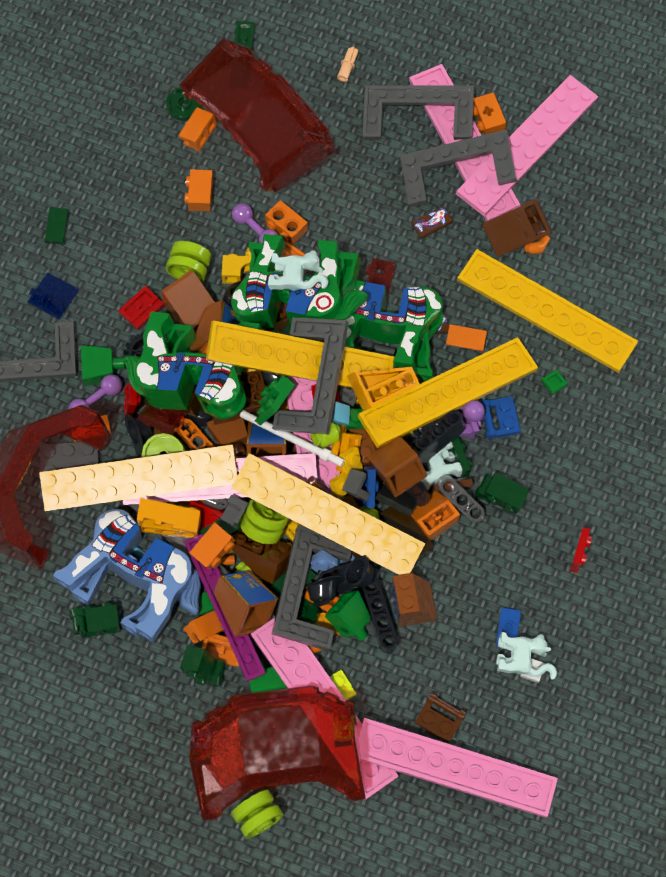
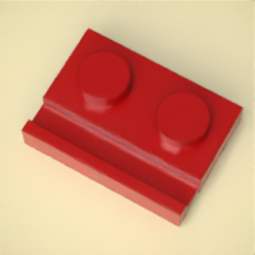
M144 286L118 311L123 318L139 330L148 322L151 311L159 312L165 305L151 290Z
M582 528L570 569L571 572L578 573L580 565H585L587 554H584L585 547L589 548L592 536H589L590 529Z

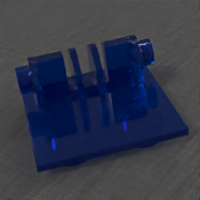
M47 272L38 287L31 289L29 293L31 297L27 303L59 320L79 289Z

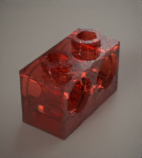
M373 258L372 264L367 266L366 275L369 276L368 280H364V282L384 285L386 288V299L388 298L395 263ZM382 270L384 273L377 274L376 271Z

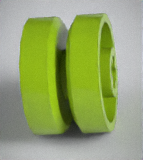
M174 242L170 251L171 257L166 263V272L175 279H179L192 269L202 283L205 280L207 267L212 258L209 250L193 242Z
M161 433L152 436L146 441L142 450V458L161 455L162 451L171 454L185 452L186 450L180 440L170 434Z
M251 499L240 527L252 540L262 544H274L281 539L289 518Z
M264 790L251 796L231 812L236 823H243L240 830L246 839L255 837L269 829L284 816L278 805H272L274 798L269 790Z

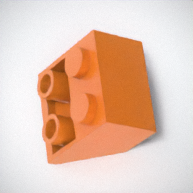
M434 491L430 494L428 504L421 507L416 506L411 517L431 541L459 522L460 514L449 499Z

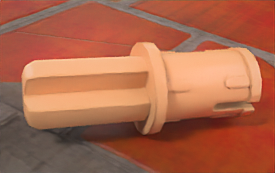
M355 47L349 48L345 59L341 61L342 66L337 79L342 82L348 81L351 70L355 67L354 62L358 55V49H355Z

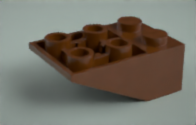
M536 199L528 200L482 223L496 257L551 233Z
M259 370L241 374L246 395V404L242 410L249 413L257 411L261 406L258 401L262 397L260 392L265 385L262 372ZM241 411L228 419H218L212 416L214 425L241 418Z
M242 529L232 536L236 540L232 550L251 569L255 576L273 584L286 572L292 546L281 541L274 544L256 542L249 538Z

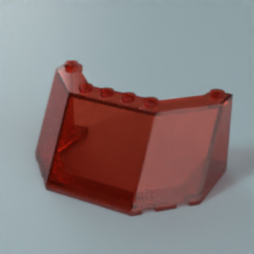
M223 37L179 86L183 89L182 93L186 98L196 100L221 121L222 127L232 133L231 137L233 140L243 146L242 150L244 153L254 159L253 163L258 167L261 176L259 178L260 186L265 191L277 192L334 153L336 148L334 145H331L333 140L328 134L329 129L282 75H276L270 71L272 67L260 58L258 60L252 55L253 51L247 46Z
M83 405L9 430L0 446V553L40 571L50 553L32 544L33 537L29 531L25 530L14 494L38 448L46 438L62 434L103 451L111 434L99 412Z
M313 685L236 695L227 700L228 704L225 706H218L207 713V718L203 721L197 720L192 724L189 761L202 820H215L219 818L224 809L251 790L289 784L296 785L304 782L318 781L345 794V797L351 801L366 799L354 703L349 700L341 701L339 696L328 691L325 693L320 692L319 688Z

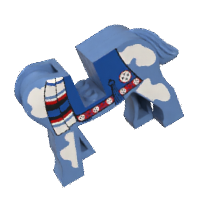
M112 509L106 511L96 520L93 541L79 552L66 567L57 570L53 575L54 580L70 590L75 599L87 606L91 605L110 569L128 583L148 591L146 599L140 608L124 617L120 623L123 629L139 638L141 635L154 643L171 618L173 606L180 601V606L193 615L199 614V594L201 589L199 575L184 552L158 538H155L142 559L137 563L138 560L132 554L143 540L140 527L130 514L124 510Z

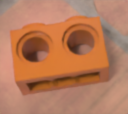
M281 200L265 214L266 226L269 229L275 230L283 237V240L292 245L308 231V222ZM275 217H282L281 220H276V219H274V218H275ZM289 228H295L296 230H295V231H289L288 229H289Z

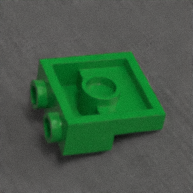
M281 375L278 380L274 378L260 392L262 397L258 403L261 406L257 410L258 416L254 420L259 425H262L277 412L295 386L287 376Z

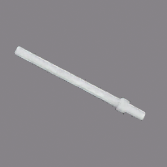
M242 410L240 413L241 418L312 453H316V455L320 456V459L326 462L330 461L340 467L345 462L344 459L332 454V451L326 448L322 449L289 432L273 430V424L267 421L259 425L254 421L257 416L245 410Z

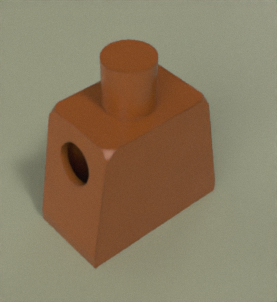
M243 418L214 425L213 420L207 422L208 432L219 447L233 445L235 456L242 457L246 454L243 446L247 445V431Z

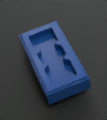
M365 466L364 473L367 476L363 483V490L368 492L370 496L368 501L363 500V504L368 508H375V492H378L376 469L373 466Z
M501 608L496 647H498V639L502 632H505L508 637H517L521 615L520 610Z

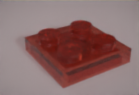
M147 403L139 413L137 420L143 422L146 426H152L163 433L173 435L185 419L186 412L174 409H159Z

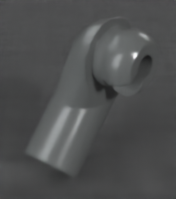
M229 498L203 500V504L221 510L227 507Z

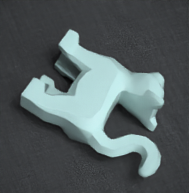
M310 251L303 256L290 255L286 257H279L276 253H272L271 261L275 263V270L283 271V276L279 277L275 274L269 277L268 286L270 289H289L292 291L310 289L317 282H321L323 289L327 287L328 279L324 275L313 276L308 282L303 281L305 269L323 272L315 251Z
M452 442L424 464L427 469V477L421 481L424 483L427 491L443 475L461 476L462 468L459 462L453 464H445L444 462L447 459L449 461L455 460V455L452 452H448L449 449L453 448Z
M505 632L500 634L498 647L510 650L511 658L498 654L496 659L497 671L529 675L531 677H540L545 671H549L552 680L557 677V670L552 664H541L536 670L531 667V652L546 657V652L551 651V648L547 647V642L543 635L540 634L533 639H529L523 636L511 638Z

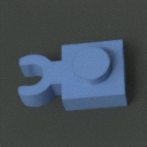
M321 550L311 556L308 567L317 575L319 570L326 571L336 566L338 559L328 552Z

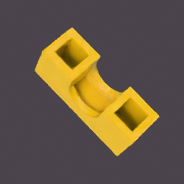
M223 255L222 284H233L241 281L243 274L250 271L251 255Z

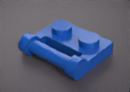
M513 396L480 401L485 410L484 419L487 428V439L520 434L521 431ZM495 407L499 430L494 429L490 408Z

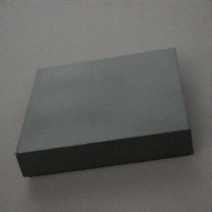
M385 484L375 498L407 516H411L417 506L404 493L395 498Z

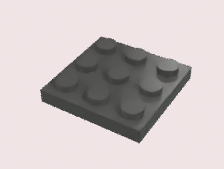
M97 441L40 445V472L99 464ZM41 487V499H42V502H43L42 487Z

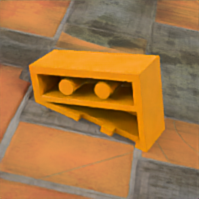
M412 367L354 372L347 375L363 411L420 385Z
M140 497L137 523L140 531L144 533L193 538L199 535L201 512L194 507H181Z

